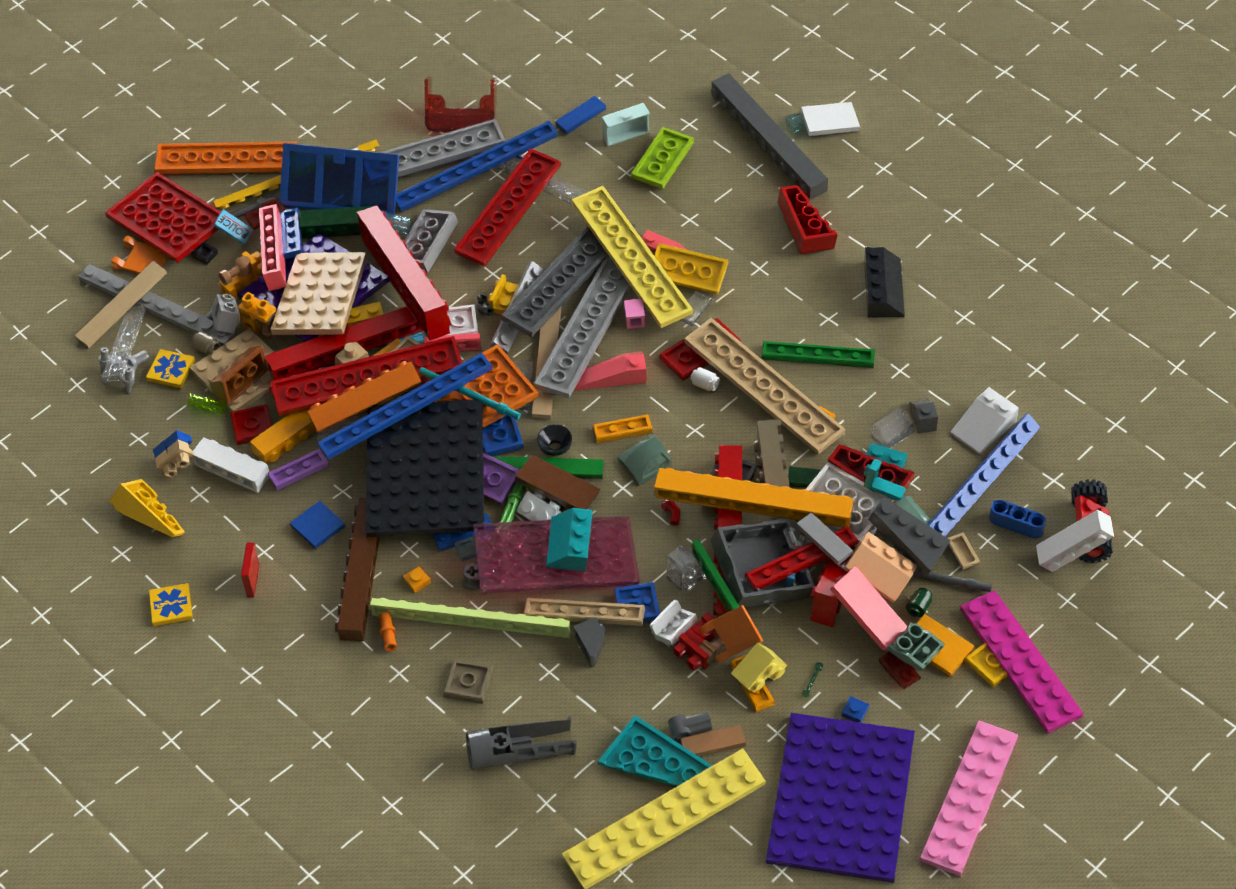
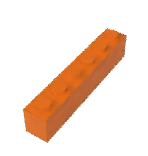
M403 361L397 364V368L392 371L387 369L379 373V377L375 379L371 377L362 381V385L357 388L351 386L344 390V394L340 396L335 394L327 398L328 402L320 404L319 402L310 406L311 410L308 411V415L317 433L320 434L367 411L373 405H380L421 385V380L412 362L407 363Z

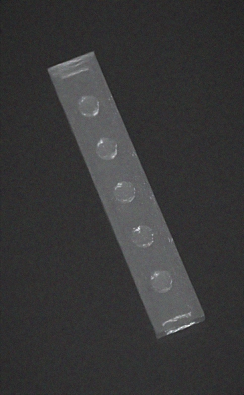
M144 305L133 306L125 313L102 375L104 383L122 379L146 312Z

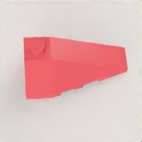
M643 352L623 353L587 367L574 391L647 383Z

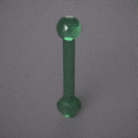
M821 662L815 664L816 670L807 688L802 692L804 697L810 696V689L819 671L823 670Z

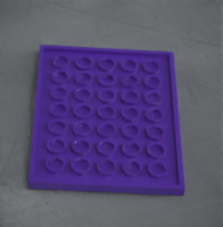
M791 713L766 864L894 883L915 731Z

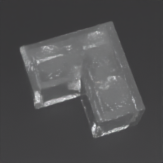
M680 546L666 556L667 579L681 593L691 590L695 587L696 583L707 578L693 556L692 550L688 552Z

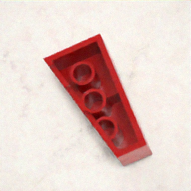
M798 185L780 187L777 203L800 254L834 249L838 234L835 230H831L826 219H822L818 209L809 203V198Z
M839 444L828 458V462L865 483L867 476H864L866 466L868 464L871 465L874 459H880ZM882 461L877 477L907 489L914 480L915 472Z
M850 557L839 565L830 558V561L826 560L823 568L824 573L819 574L817 586H814L811 592L813 605L810 621L834 627L836 613L839 614L842 603L830 588L848 573L844 570V567Z

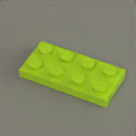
M662 127L632 171L631 178L663 189L694 144V138Z

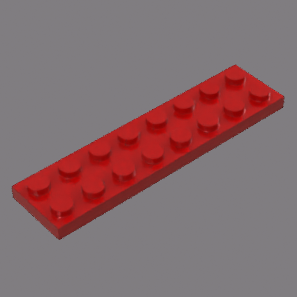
M530 148L454 248L455 254L485 267L560 168L561 162Z

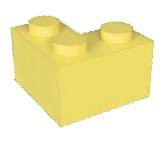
M757 642L731 674L747 689L755 693L756 690L758 691L764 686L765 680L768 677L774 681L780 678L785 673V668L788 665L771 649Z

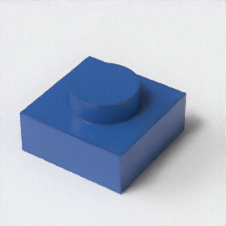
M850 696L842 711V716L861 723L869 709V704Z

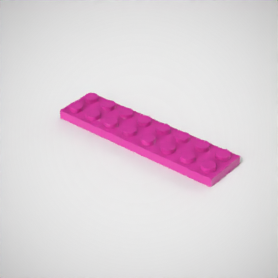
M995 590L960 606L962 614L982 642L987 644L988 650L994 654L993 657L997 663L1000 662V667L1003 671L1007 672L1008 679L1047 734L1083 717V712Z

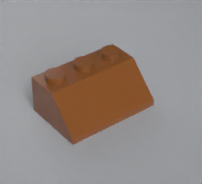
M263 347L249 348L231 365H228L221 374L213 378L210 382L212 395L229 406L268 371Z

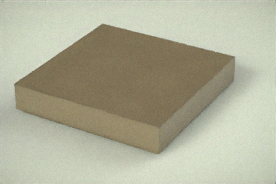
M453 659L443 696L483 704L493 672V666Z

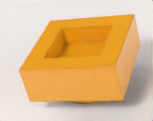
M420 566L403 576V580L414 593L431 583V579Z

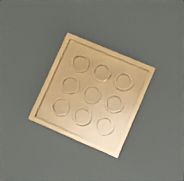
M248 328L189 368L191 373L212 392L210 382L213 378L221 374L228 365H231L249 348L261 346L263 347L264 355L271 354L274 351ZM267 371L229 406L224 402L222 403L231 412L245 409L269 393L270 381L274 380L269 371Z

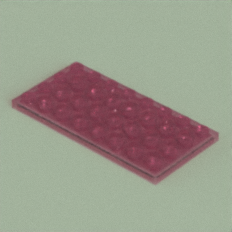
M629 516L592 518L586 572L546 567L551 520L473 524L480 594L638 585L640 582Z

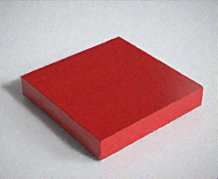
M267 404L230 412L237 445L250 443L251 440L272 426Z
M247 542L241 571V578L247 597L255 596L260 566L254 542Z

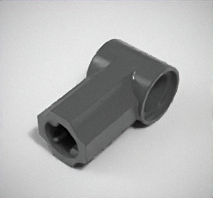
M707 712L689 717L676 715L668 720L673 739L679 743L680 738L712 730L711 719Z

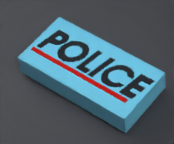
M224 209L220 212L213 225L242 245L246 243L253 231L251 227Z

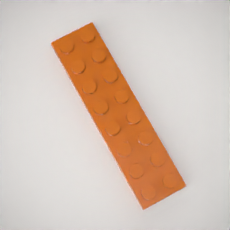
M297 141L158 144L154 170L155 173L158 172L160 174L281 172L283 143L297 144ZM294 151L290 152L289 172L295 170L297 152Z

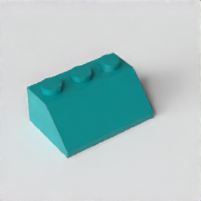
M571 508L552 516L546 567L586 572L593 510Z

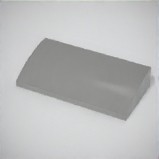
M423 209L404 240L407 250H411L414 260H418L421 270H425L426 273H429L458 224L454 212Z

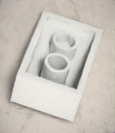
M988 387L976 398L951 430L950 434L980 455L1017 422L1019 407Z

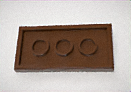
M534 455L528 459L514 479L517 483L568 509H588L600 491L599 488Z

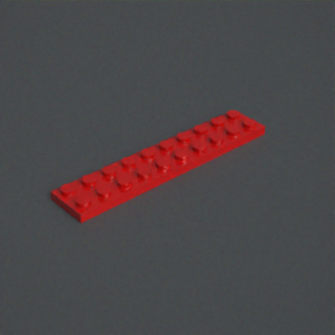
M451 336L270 381L278 414L282 416L310 409V406L319 402L320 404L328 402L327 398L335 394L340 396L345 393L344 390L351 386L357 388L362 385V381L371 377L375 379L384 370L389 369V371L397 368V364L403 361L407 363L412 362L421 381L429 379L419 374L421 367L442 375L462 364L455 337Z

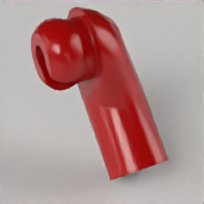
M672 500L663 501L661 508L671 513L670 524L673 526L679 525L680 508Z

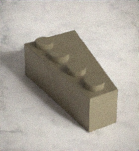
M780 419L757 421V441H754V452H758L759 455L756 456L757 468H761L759 482L790 488L788 471L786 469V457L783 449V435L780 434L781 421Z

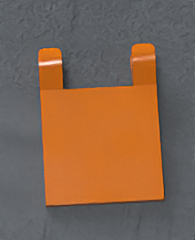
M125 236L123 242H125L124 247L132 249L126 261L119 257H113L111 263H113L112 268L115 270L123 269L140 274L152 261L163 268L168 257L149 244L139 242L130 236Z
M744 605L700 627L702 634L715 629L726 647V650L715 656L719 663L756 645L757 642L763 641Z

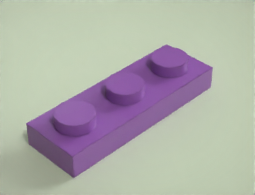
M317 449L269 472L268 476L278 491L328 467L329 464L321 450Z

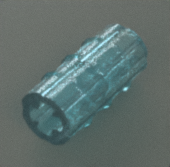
M384 212L387 221H391L394 231L397 230L398 233L409 234L412 227L411 218Z

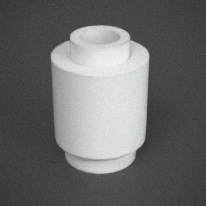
M701 367L697 370L695 369L691 374L692 384L704 390L715 391L719 385L720 377Z

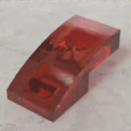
M278 198L261 203V208L276 204L280 215L281 211H285ZM259 209L246 213L245 219L252 229L260 228Z

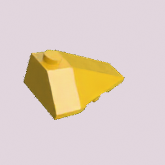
M142 479L120 484L109 500L117 512L170 537H177L185 533L177 520L172 515L166 513L167 507L165 504L158 502L156 492Z

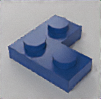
M654 582L614 588L616 603L645 605L643 622L654 621L660 615Z

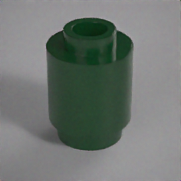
M922 587L915 590L906 605L908 613L913 617H922L932 602V593Z

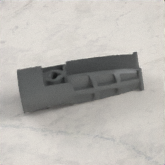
M569 716L567 720L530 722L466 731L467 754L471 769L538 760L572 752L575 755L576 740L539 744L531 743V738L570 731L571 717Z

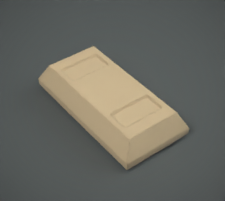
M964 532L948 537L951 540L948 545L962 570L981 564Z

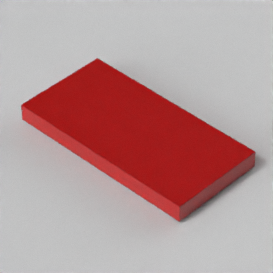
M718 318L714 319L718 324H720L724 329H726L730 334H732L736 339H738L741 342V340ZM685 338L659 354V359L682 381L689 378L695 369L697 370L699 367L704 368L709 365L706 360L684 343Z

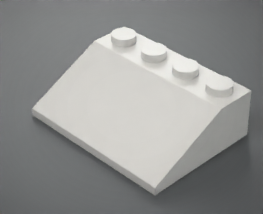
M828 462L806 490L818 493L826 492L837 496L845 495L853 498V512L849 528L857 537L859 543L867 532L873 535L876 532L877 528L868 519L882 497L884 496L892 502L893 499L863 487L864 482ZM826 525L832 532L843 528Z

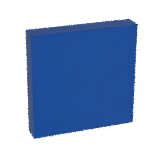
M319 500L290 522V526L316 550L345 527V523Z

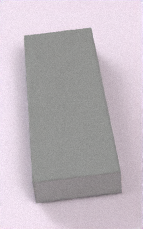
M810 513L797 523L796 527L837 565L853 554V550L813 513Z

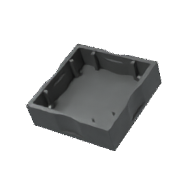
M789 518L764 521L755 525L742 524L719 527L710 539L726 585L739 606L744 605L746 608L807 599L815 586L808 568L797 572L795 583L791 587H786V578L761 590L757 588L754 592L745 579V573L799 549L798 540Z

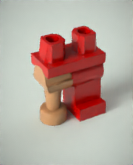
M708 612L702 616V620L679 636V643L673 648V653L677 658L681 659L686 654L690 657L687 659L686 664L692 671L700 667L705 670L715 660L716 652L724 645L715 629L706 634H702L700 627L705 623L715 619ZM716 636L718 637V639L710 643L712 639H714Z

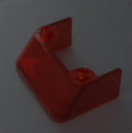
M431 77L424 79L425 126L429 131L452 132L495 119L497 77H493L490 80L491 95H484L480 99L479 108H445L444 97L439 94H432Z

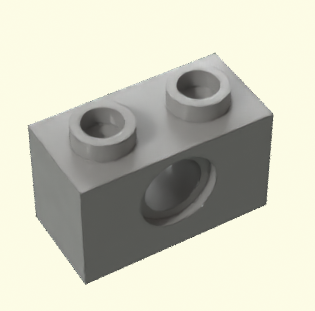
M217 294L211 313L215 329L217 331L234 333L239 317L235 297L229 294Z

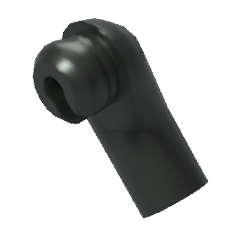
M485 294L478 295L477 310L482 314L492 315L494 310L489 306L487 296Z

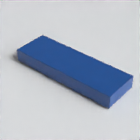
M594 96L556 120L555 125L567 135L606 110V105Z

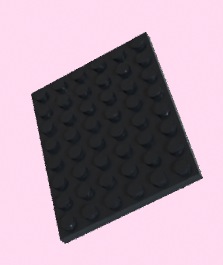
M478 400L433 402L367 438L366 537L484 531L482 402ZM387 404L373 405V407L368 409V415Z

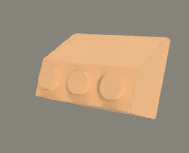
M867 532L856 545L844 570L849 572L856 566L880 595L894 603L911 579L917 565L870 532Z

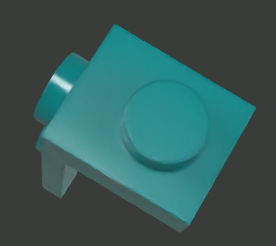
M874 459L872 464H868L864 471V476L867 477L863 487L900 501L906 488L877 477L882 461Z

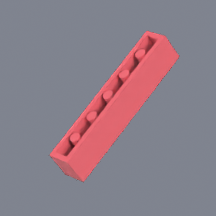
M275 204L259 208L262 274L269 291L279 290L286 286L281 215Z

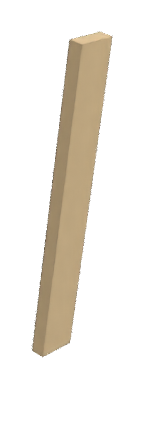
M562 306L540 329L535 381L559 340ZM536 389L539 392V397L533 400L532 418L551 419L553 394Z

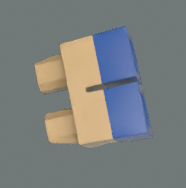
M176 430L153 449L156 466L164 471L165 476L174 478L177 475L178 467L186 468L190 465L189 458L194 455L193 451L189 448V444L192 443L191 436Z

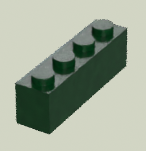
M372 206L300 211L302 239L313 238L319 233L325 237L361 235L357 212Z

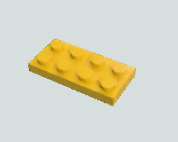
M658 243L654 255L675 285L718 295L729 263L727 259Z

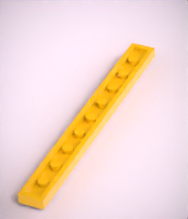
M377 139L357 147L362 151L374 152L375 147H378L379 144ZM332 156L325 158L324 170L330 164L335 166ZM316 162L290 171L288 184L295 182L294 178L300 176L303 179L311 176L310 172L316 170ZM281 175L211 201L214 208L219 207V210L229 207L228 203L233 201L236 204L245 201L246 196L252 195V197L261 195L262 190L267 188L268 191L279 188L278 184L281 183Z

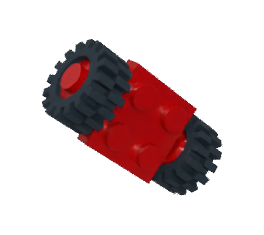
M1086 479L1085 482L1079 481V484H1074V487L1071 488L1072 506L1075 507L1076 522L1096 510L1109 516V509L1105 508L1106 503H1108L1107 487L1101 481L1096 482L1095 479L1089 482V479ZM1112 539L1081 555L1079 559L1087 563L1089 560L1091 563H1095V561L1101 562V559L1107 560V557L1110 558L1113 553Z

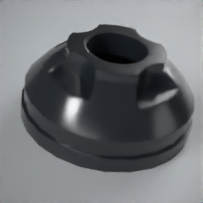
M557 424L548 425L538 434V446L547 455H562L571 447L572 434L565 426ZM552 443H559L561 445L558 449L550 448Z

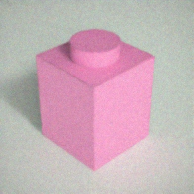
M642 299L624 300L627 329L645 327Z

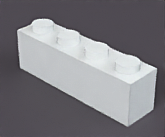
M203 437L193 450L192 460L195 466L256 493L261 490L269 479V469L266 463L252 459L247 454L236 452L231 447L220 445L215 440Z
M1096 510L1036 545L1039 565L1053 572L1081 555L1090 552L1095 547L1104 544L1114 537L1111 517Z

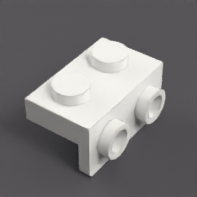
M527 491L516 511L544 530L549 531L552 516L562 513L559 510L561 506L553 501H550V503L544 500L545 496L537 492L531 493Z
M673 600L650 624V628L656 640L673 646L679 640V636L691 628L698 618L695 613L682 609L677 600Z

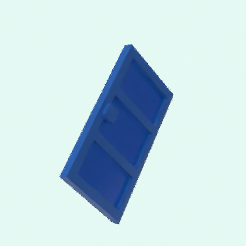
M283 143L279 206L317 210L363 206L374 207L377 205L380 211H384L386 218L394 219L399 154Z

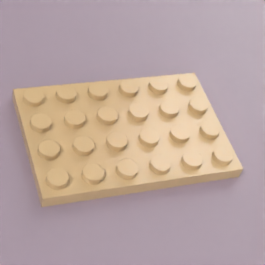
M366 252L297 254L271 327L272 335L344 334L368 258Z

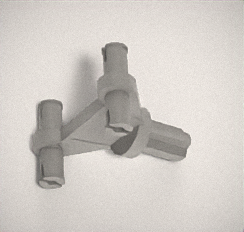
M106 347L101 348V356L99 357L100 372L107 373L109 365L123 377L124 391L131 393L135 379V370L137 365L149 359L147 352L141 351L133 356L117 357L109 356V349Z

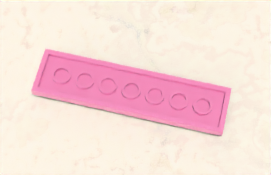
M980 720L978 721L924 847L920 862L961 877L1017 742L1018 734Z

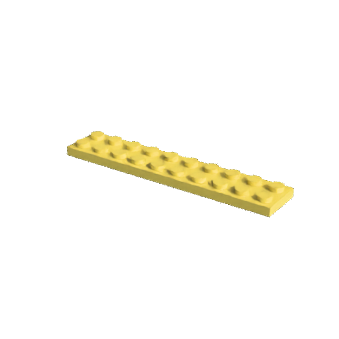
M604 186L572 199L574 208L639 299H642L644 306L660 328L693 314L690 304Z
M742 748L563 852L562 857L581 887L588 889L766 785V781Z

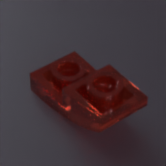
M891 652L878 659L886 672L904 690L921 679L914 667L905 663Z

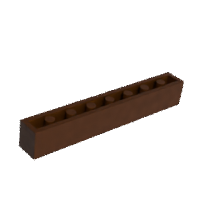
M359 498V503L354 508L356 521L352 522L353 538H349V549L351 551L346 556L348 569L344 570L343 574L345 587H341L342 603L338 604V615L340 617L335 622V632H338L339 639L344 641H364L380 536L366 537V498Z

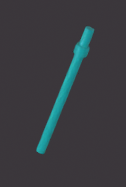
M421 367L419 370V374L431 380L440 376L424 367ZM464 386L454 390L473 400L482 402V404L497 410L496 412L503 416L507 415L516 420H519L521 417V413L510 409L508 405L493 401Z

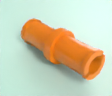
M383 612L378 616L381 626L380 636L383 638L384 649L391 652L397 648L395 640L396 629L392 625L391 614Z

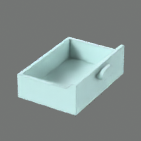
M644 103L602 116L603 139L607 146L649 133L650 112Z

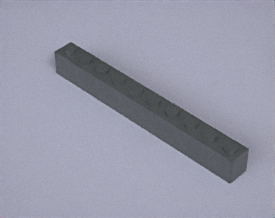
M729 73L712 81L711 94L713 98L717 99L721 106L730 113L731 117L738 121L741 128L750 134L751 139L759 144L761 150L769 155L770 159L779 166L780 170L790 178L793 184L800 187L809 200L828 191V178Z

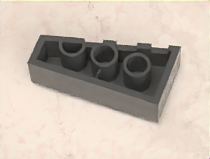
M884 496L868 519L885 538H889L898 551H901L909 560L917 565L916 568L924 578L928 576L951 541Z

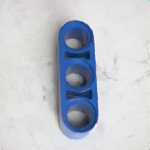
M995 500L991 504L989 519L993 524L1035 539L1043 536L1046 518L1041 513L1004 500Z

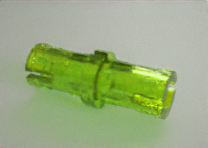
M189 395L192 398H188L187 404L189 406L199 407L207 412L209 410L221 414L226 412L223 410L227 409V404L224 402L213 400L209 396Z

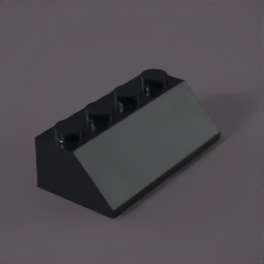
M865 247L864 268L867 318L905 317L901 259L884 247Z

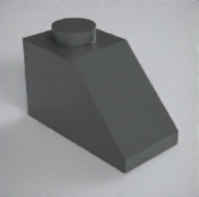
M929 399L909 401L917 432L936 431L938 415L934 402Z
M596 617L574 625V636L591 667L596 665L605 644L604 635L606 634V629L603 623L599 624Z

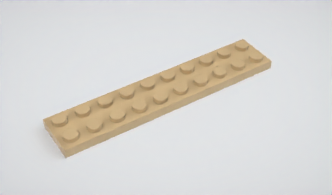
M710 318L685 338V344L773 418L780 419L781 424L817 455L845 434L843 426L714 319Z

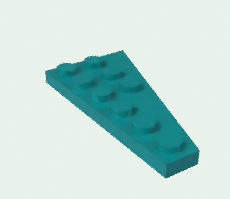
M634 715L597 761L600 766L675 787L713 766L636 715Z

